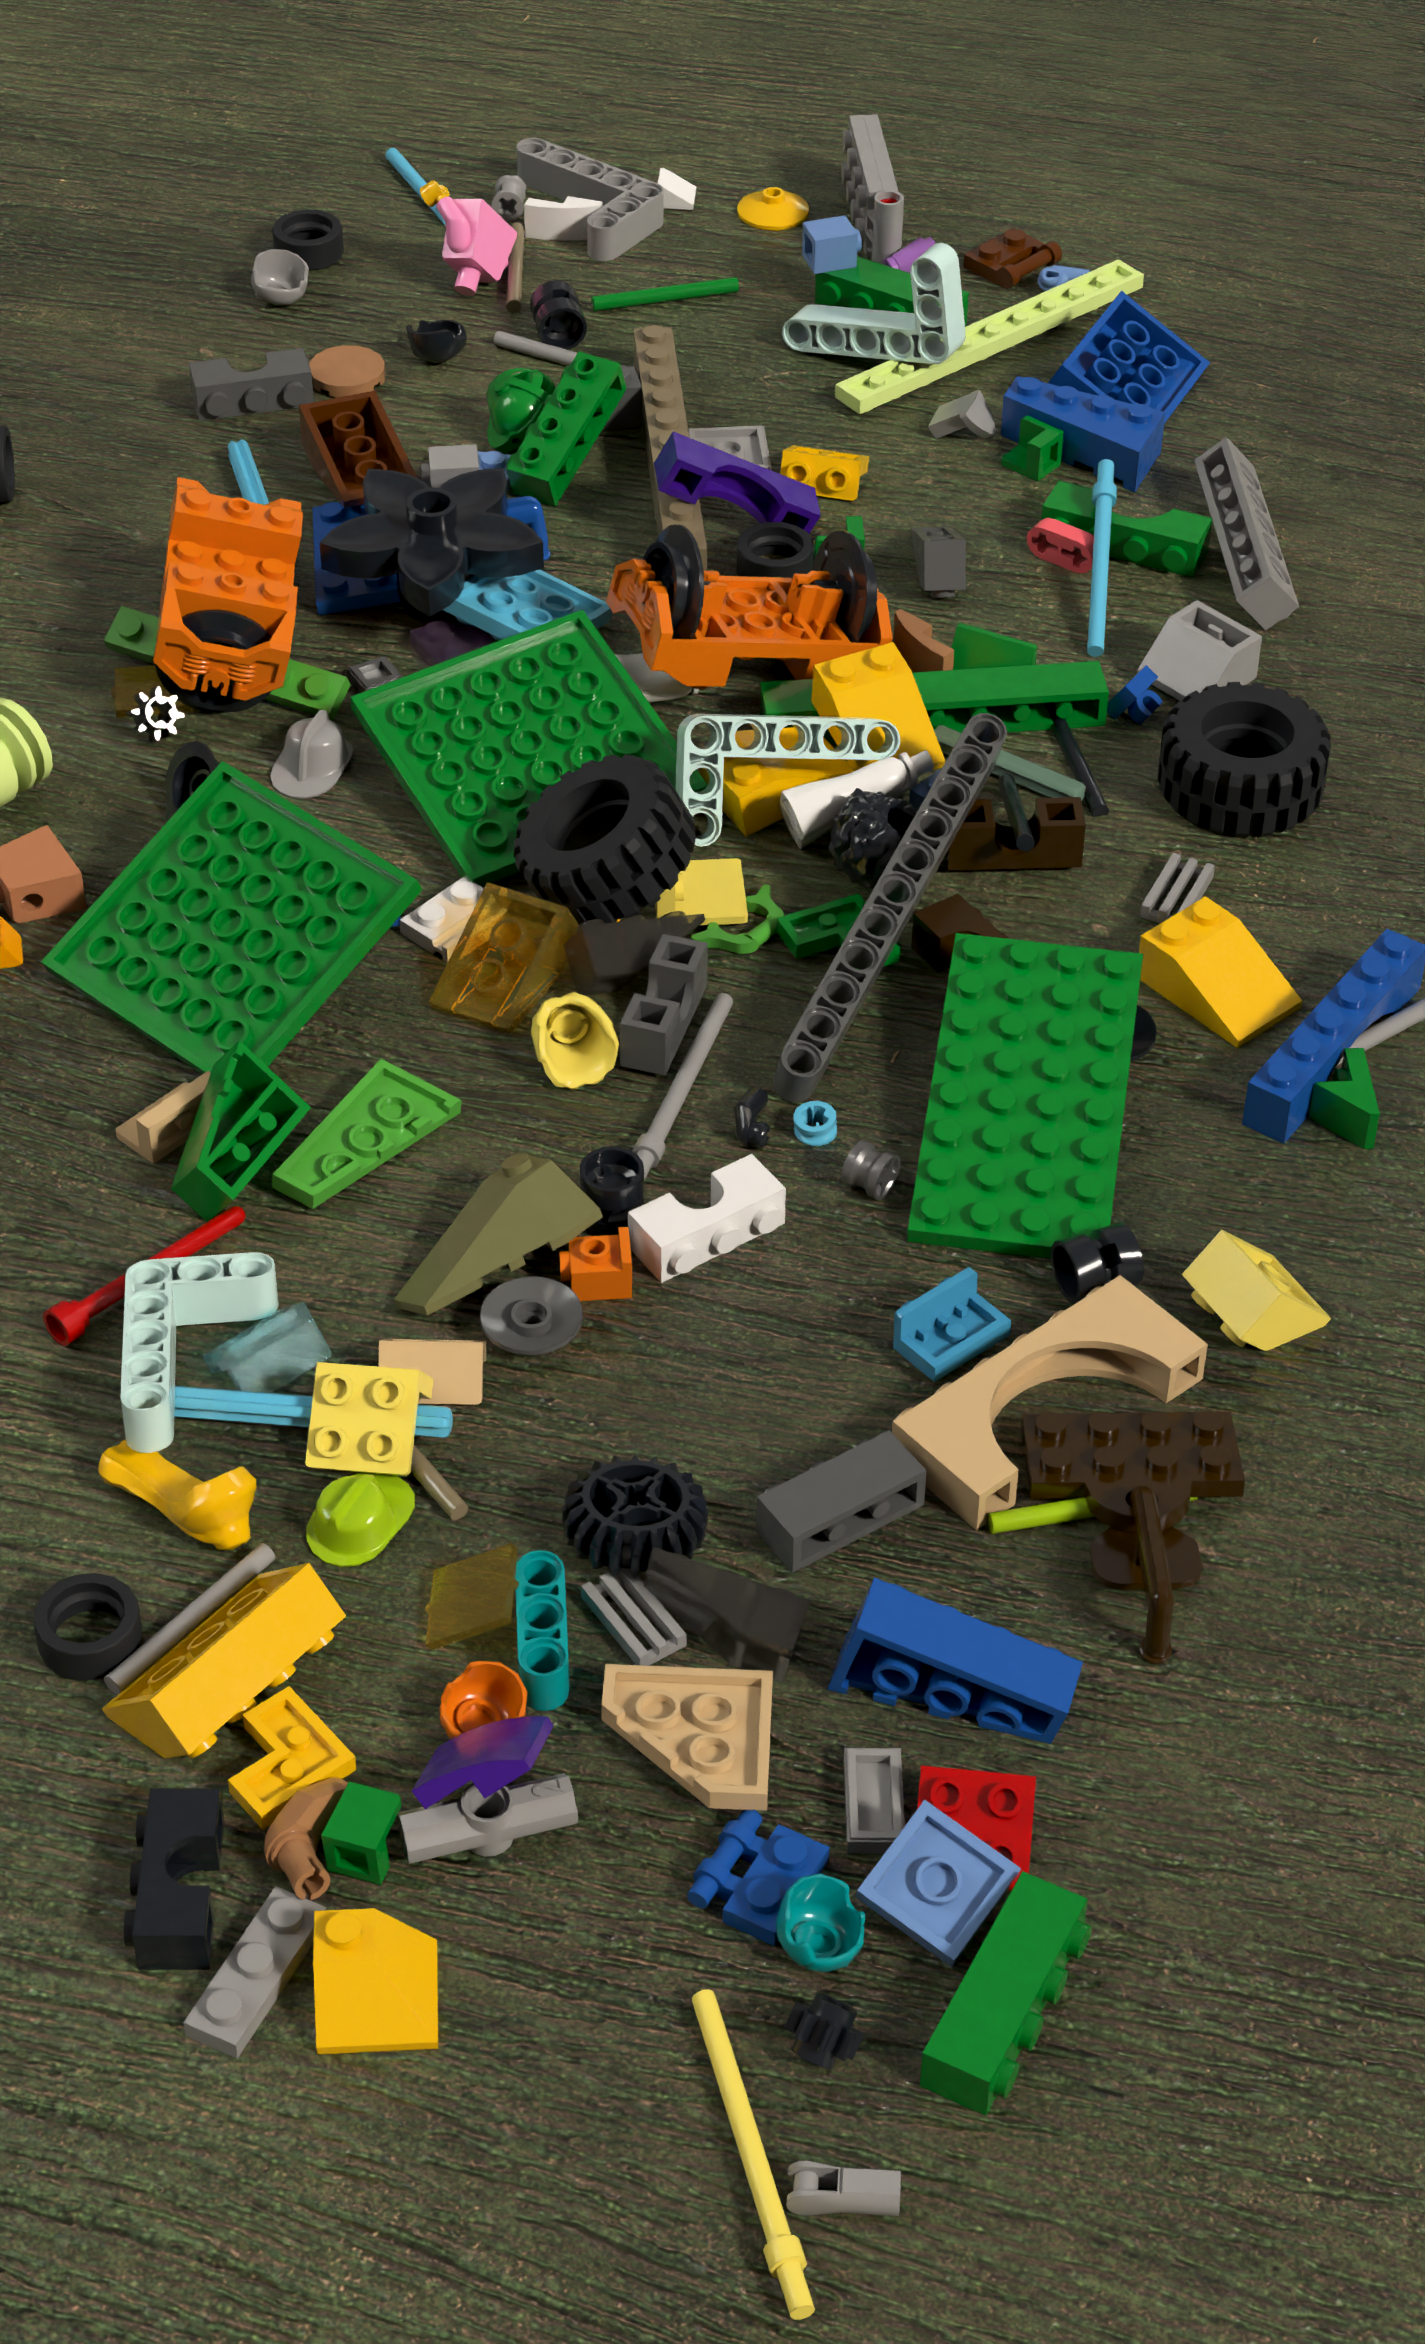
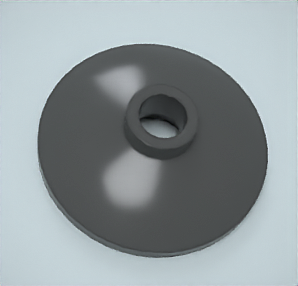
M535 1276L512 1279L497 1286L487 1295L480 1310L481 1327L487 1338L499 1348L521 1355L545 1354L565 1346L577 1335L583 1320L581 1302L569 1287L553 1279Z

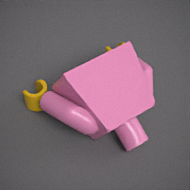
M435 180L422 186L420 194L424 202L429 207L436 205V209L445 221L446 232L442 257L458 273L454 290L462 295L474 296L478 283H496L500 280L503 271L509 264L508 258L516 240L517 232L483 199H452L449 197L447 187L439 185Z

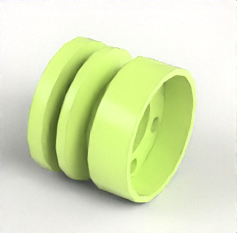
M0 698V807L13 800L17 793H22L33 787L34 784L47 778L53 767L50 746L36 720L22 706L5 698Z

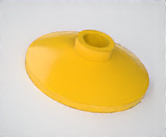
M769 187L743 197L737 205V214L741 221L757 229L770 231L786 230L802 224L808 218L809 205L797 194L783 191L778 187Z

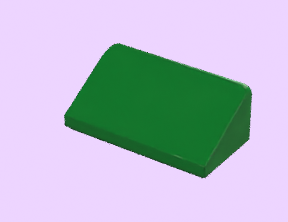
M959 623L956 627L951 647L954 649L953 670L1036 665L1038 645Z

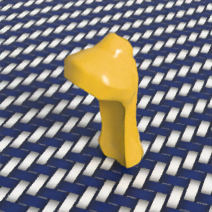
M126 1439L119 1445L110 1447L102 1453L98 1472L106 1484L118 1487L142 1498L162 1512L187 1535L203 1543L213 1544L218 1550L224 1551L234 1550L240 1545L247 1543L251 1538L249 1511L257 1485L256 1478L243 1466L203 1482L166 1460L158 1451L140 1453L132 1450L127 1446Z

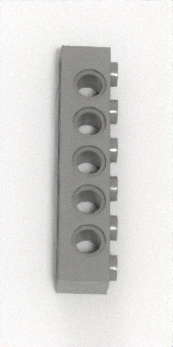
M1225 437L1196 458L1194 462L1211 518H1213L1212 521L1236 600L1266 631L1277 622L1285 620L1294 610L1299 608V604L1254 465Z

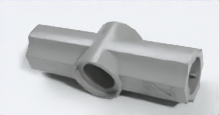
M565 1773L508 1787L504 1786L485 1799L472 1783L464 1790L461 1798L436 1803L427 1809L419 1807L402 1811L397 1815L401 1844L405 1859L409 1864L465 1850H470L474 1854L484 1857L496 1856L505 1852L515 1838L578 1824V1810L569 1776H566Z

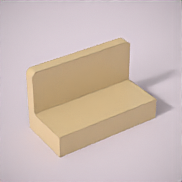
M205 1072L191 1083L184 1082L118 1126L116 1128L117 1139L153 1164L188 1140L211 1072Z
M379 1340L378 1367L417 1369L434 1379L432 1399H419L418 1404L478 1405L483 1400V1363L486 1362L487 1341Z

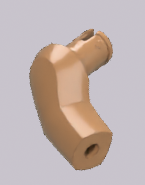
M331 1777L297 1791L277 1815L265 1836L264 1852L267 1864L274 1871L286 1874L294 1893L302 1900H305L306 1893L309 1900L320 1897L330 1885L329 1873L318 1860L315 1853L319 1848L322 1839L321 1835L348 1784L340 1778Z

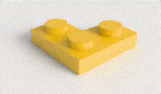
M288 1686L243 1714L244 1729L268 1755L228 1779L229 1792L263 1830L273 1823L277 1815L297 1791L331 1777L340 1779L347 1777L357 1770L354 1754Z

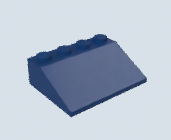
M1121 290L1053 375L1048 384L1070 386L1077 391L1093 395H1107L1114 400L1135 405H1147L1152 409L1165 412V424L1210 362Z

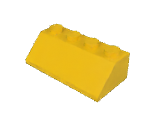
M310 1563L258 1574L106 1704L102 1710L110 1720L164 1759L185 1755L190 1759L195 1758L208 1750L217 1741L214 1733L227 1721L234 1723L243 1718L244 1713L256 1707L257 1702L254 1697L264 1688H274L287 1680L296 1671L293 1663L305 1652L312 1654L328 1644L334 1637L331 1629L343 1620L346 1615Z

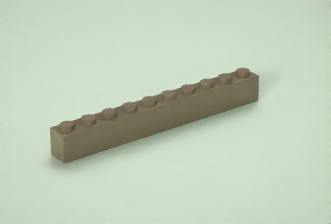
M650 325L645 328H634V367L642 385V429L658 537L670 525L685 526L693 534L698 544L703 570L707 571V545L699 499L694 505L658 491L654 462L671 433L674 431L689 437L672 327Z

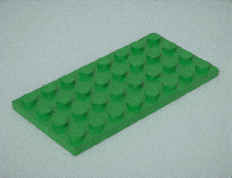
M956 933L910 1211L907 1242L1051 1259V1249L1055 1241L1078 1234H1086L1090 1238L1093 1230L1111 1224L1143 954Z

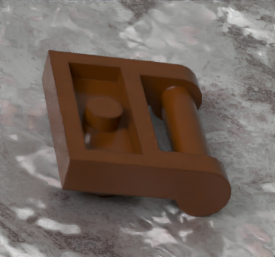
M1012 228L965 253L963 267L1005 289H1009L1020 282V278L1044 265L1051 266L1059 262L1062 258V250L1054 241L1043 243L1020 229Z

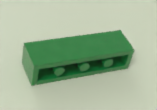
M857 256V267L815 274V303L827 306L914 313L911 275L908 272ZM962 290L964 322L966 326L969 292Z
M1022 1871L922 2053L920 2087L987 2116L997 2095L1003 2098L1009 2095L1019 2071V2063L1015 2061L1021 2049L1024 2048L1029 2051L1033 2049L1044 2022V2017L1040 2013L1046 2002L1054 2005L1057 2003L1068 1977V1971L1064 1969L1070 1957L1080 1959L1088 1944L1092 1931V1926L1085 1923L1088 1898Z

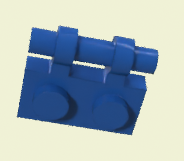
M742 1810L738 1818L728 1821L719 1834L720 1845L712 1857L703 1859L693 1874L695 1883L687 1893V1899L698 1908H706L713 1896L726 1901L727 1903L723 1908V1923L775 1946L779 1940L775 1925L776 1918L786 1891L800 1877L821 1873L829 1861L830 1847L780 1824L776 1826L769 1839L765 1840L755 1834L763 1821L762 1816L756 1810ZM738 1858L752 1863L743 1879L730 1872Z

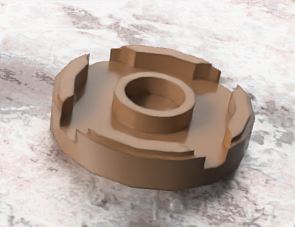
M341 345L327 348L317 353L309 362L313 388L320 393L321 389L329 391V396L333 398L374 391L375 385L379 383L381 386L385 382V361L380 354L370 348L356 345Z

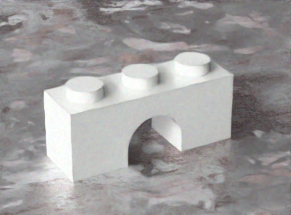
M750 1154L711 1173V1207L693 1209L679 1203L669 1192L629 1211L628 1228L631 1251L663 1283L679 1274L691 1271L694 1267L716 1256L728 1253L737 1246L762 1234L770 1233L777 1227L785 1224L786 1188L753 1154Z

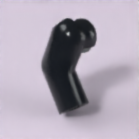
M760 1087L749 1088L734 1107L737 1139L747 1148L750 1145L763 1148L767 1145L770 1136H767V1133L771 1130L770 1126L766 1122H757L758 1114L768 1102L767 1093Z

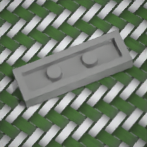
M275 1886L183 2022L185 2036L238 2059L313 1945L314 1911L327 1910V1907L308 1899L302 1900L296 1894Z

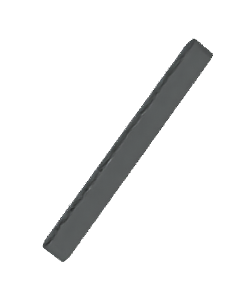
M979 713L968 721L785 1044L773 1078L774 1090L783 1099L791 1102H801L808 1099L813 1094L996 765L1007 734L1006 725L997 716L989 713ZM792 1069L799 1070L802 1073L795 1072Z

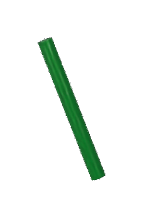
M737 277L591 296V305L593 311L734 293L739 291V283Z

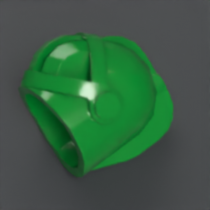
M514 368L496 376L489 384L486 393L490 413L487 437L490 446L495 451L507 454L521 446L525 439L527 428L530 424L535 423L543 410L545 399L548 395L553 394L556 389L554 381L548 375L538 370Z

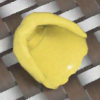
M576 992L565 994L562 997H552L542 1003L538 1012L532 1018L531 1037L536 1057L542 1063L546 1075L556 1087L577 1090L584 1085H595L602 1081L605 1075L614 1068L619 1047L614 1024L592 998Z

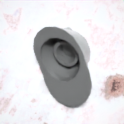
M319 710L314 718H306L290 726L286 735L284 749L275 762L270 775L273 787L280 794L297 799L319 796L329 791L338 782L347 764L351 761L354 754L352 744L344 739L340 726L329 719L326 710Z

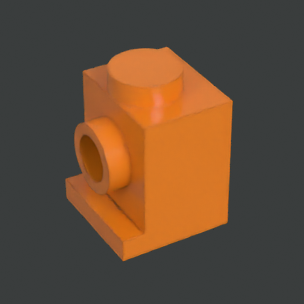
M618 1227V1235L575 1237L568 1242L569 1251H559L560 1281H570L571 1290L580 1301L632 1298V1258L628 1227Z

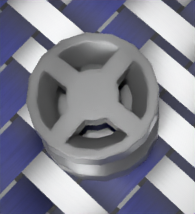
M861 1140L851 1149L844 1162L841 1181L844 1185L854 1189L860 1186L866 1190L869 1197L881 1200L892 1189L899 1174L901 1160L899 1156L891 1152L881 1154L876 1151L874 1144Z

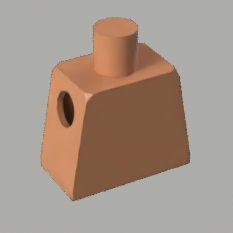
M48 825L0 846V904L14 923L20 924L87 908L82 873Z

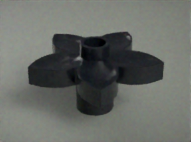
M503 468L483 469L460 474L449 479L439 488H430L421 479L410 474L393 470L368 469L363 480L365 515L343 522L332 529L319 543L322 570L341 576L361 579L399 574V588L404 598L406 613L417 621L429 624H443L457 620L454 615L443 609L450 606L460 596L464 589V582L469 580V574L488 578H505L524 575L544 568L543 541L531 527L520 520L506 516L508 496L507 480Z

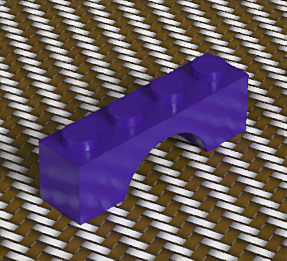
M674 431L654 462L658 491L694 505L702 497L722 498L746 510L760 524L765 522H784L796 525L807 531L808 534L821 516L814 487Z

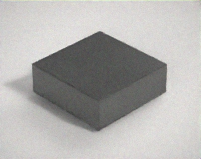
M386 656L347 668L348 680L359 694L403 677Z

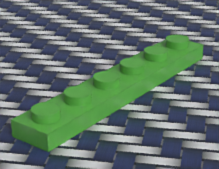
M121 606L104 639V643L109 650L155 664L153 656L159 617ZM289 659L283 687L273 690L265 700L312 715H316L319 710H326L329 719L333 721L349 690L350 683L346 676Z

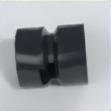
M555 280L540 285L533 292L530 299V310L542 343L566 350L576 347L586 335L587 323L574 288L566 282Z
M616 1146L602 1147L591 1151L583 1158L580 1165V1189L600 1208L603 1215L600 1220L586 1229L587 1233L592 1236L618 1235V1227H628V1212L644 1205L643 1161L636 1153L629 1149Z
M1123 1222L1095 1229L1092 1231L1090 1238L1086 1234H1078L1055 1241L1052 1245L1051 1261L1054 1276L1060 1291L1071 1304L1081 1301L1092 1289L1097 1286H1104L1120 1275L1134 1286L1139 1285L1143 1280L1144 1265L1140 1246L1129 1226Z

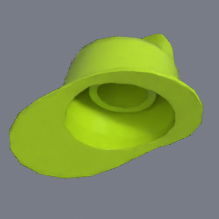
M361 1472L332 1481L322 1490L316 1503V1509L306 1526L307 1543L312 1553L324 1563L338 1567L359 1566L374 1559L385 1549L390 1540L409 1520L415 1509V1494L409 1484L397 1475Z

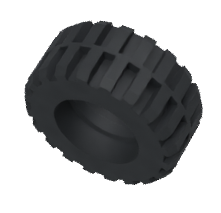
M1228 682L1226 686L1218 687L1217 684L1206 686L1201 693L1194 691L1188 694L1182 701H1179L1170 710L1169 716L1164 721L1158 765L1160 790L1175 812L1180 816L1187 815L1189 822L1199 828L1202 825L1210 827V831L1223 835L1224 832L1235 833V837L1247 838L1249 834H1259V837L1272 835L1278 829L1281 832L1287 831L1297 825V822L1302 823L1319 806L1323 798L1331 749L1329 730L1314 708L1309 709L1307 702L1298 696L1295 698L1290 697L1286 690L1277 687L1272 690L1265 688L1264 684L1253 682L1252 686L1241 685L1240 682Z
M616 755L604 756L602 761L595 762L591 760L581 764V768L574 772L569 770L560 776L561 780L555 785H548L540 793L541 798L536 803L532 802L525 811L526 819L520 821L516 831L517 839L514 841V857L516 858L515 864L520 874L550 915L557 918L560 922L574 927L596 928L597 924L605 927L615 925L618 919L624 917L631 919L640 914L639 910L646 905L653 906L661 899L660 895L666 889L671 890L678 882L680 871H685L688 867L691 856L689 853L694 851L696 839L694 818L665 773L655 763L632 755H624L622 759Z

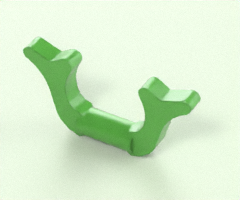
M765 884L756 895L746 897L747 911L763 915L766 920L748 933L734 935L723 931L716 922H711L708 924L707 930L692 935L691 939L708 943V948H719L738 954L752 953L777 934V918L784 916V912L771 900L770 885Z

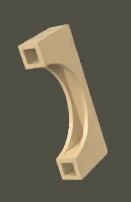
M1120 1275L1104 1286L1095 1287L1084 1299L1070 1308L1056 1312L1048 1322L1031 1333L1020 1335L1009 1347L992 1358L981 1360L973 1370L953 1383H945L934 1395L914 1408L909 1407L903 1410L892 1422V1434L926 1469L925 1487L977 1531L988 1523V1513L1008 1510L1016 1503L1019 1469L1002 1452L991 1427L996 1416L1010 1400L1030 1387L1053 1379L1095 1376L1132 1384L1168 1403L1203 1379L1208 1344Z

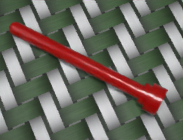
M232 1206L147 1260L190 1257L242 1224L246 1217L245 1211L239 1206ZM126 1273L79 1302L76 1300H71L70 1302L62 1300L44 1311L43 1321L52 1338L60 1345L67 1346L83 1336L85 1328L90 1325L92 1317L125 1297Z

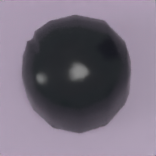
M421 320L417 331H414L411 325L406 326L413 354L427 363L446 362L454 358L466 345V330L462 324L455 320H438L432 323Z

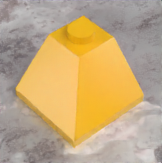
M375 1908L314 1911L313 1972L317 2055L438 2049L437 1939Z

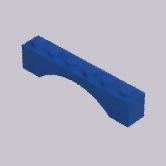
M1386 929L1248 1082L1242 1125L1284 1144L1309 1115L1313 1085L1316 1082H1327L1331 1073L1342 1059L1344 1049L1350 1048L1358 1036L1378 1018L1391 1012L1397 1013L1401 1011L1421 988L1425 966V945L1403 934Z

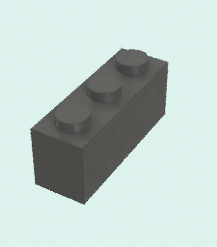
M888 1430L870 1440L860 1441L852 1449L828 1461L816 1463L808 1471L782 1484H775L769 1487L763 1494L757 1496L756 1532L787 1568L794 1573L924 1506L926 1469Z

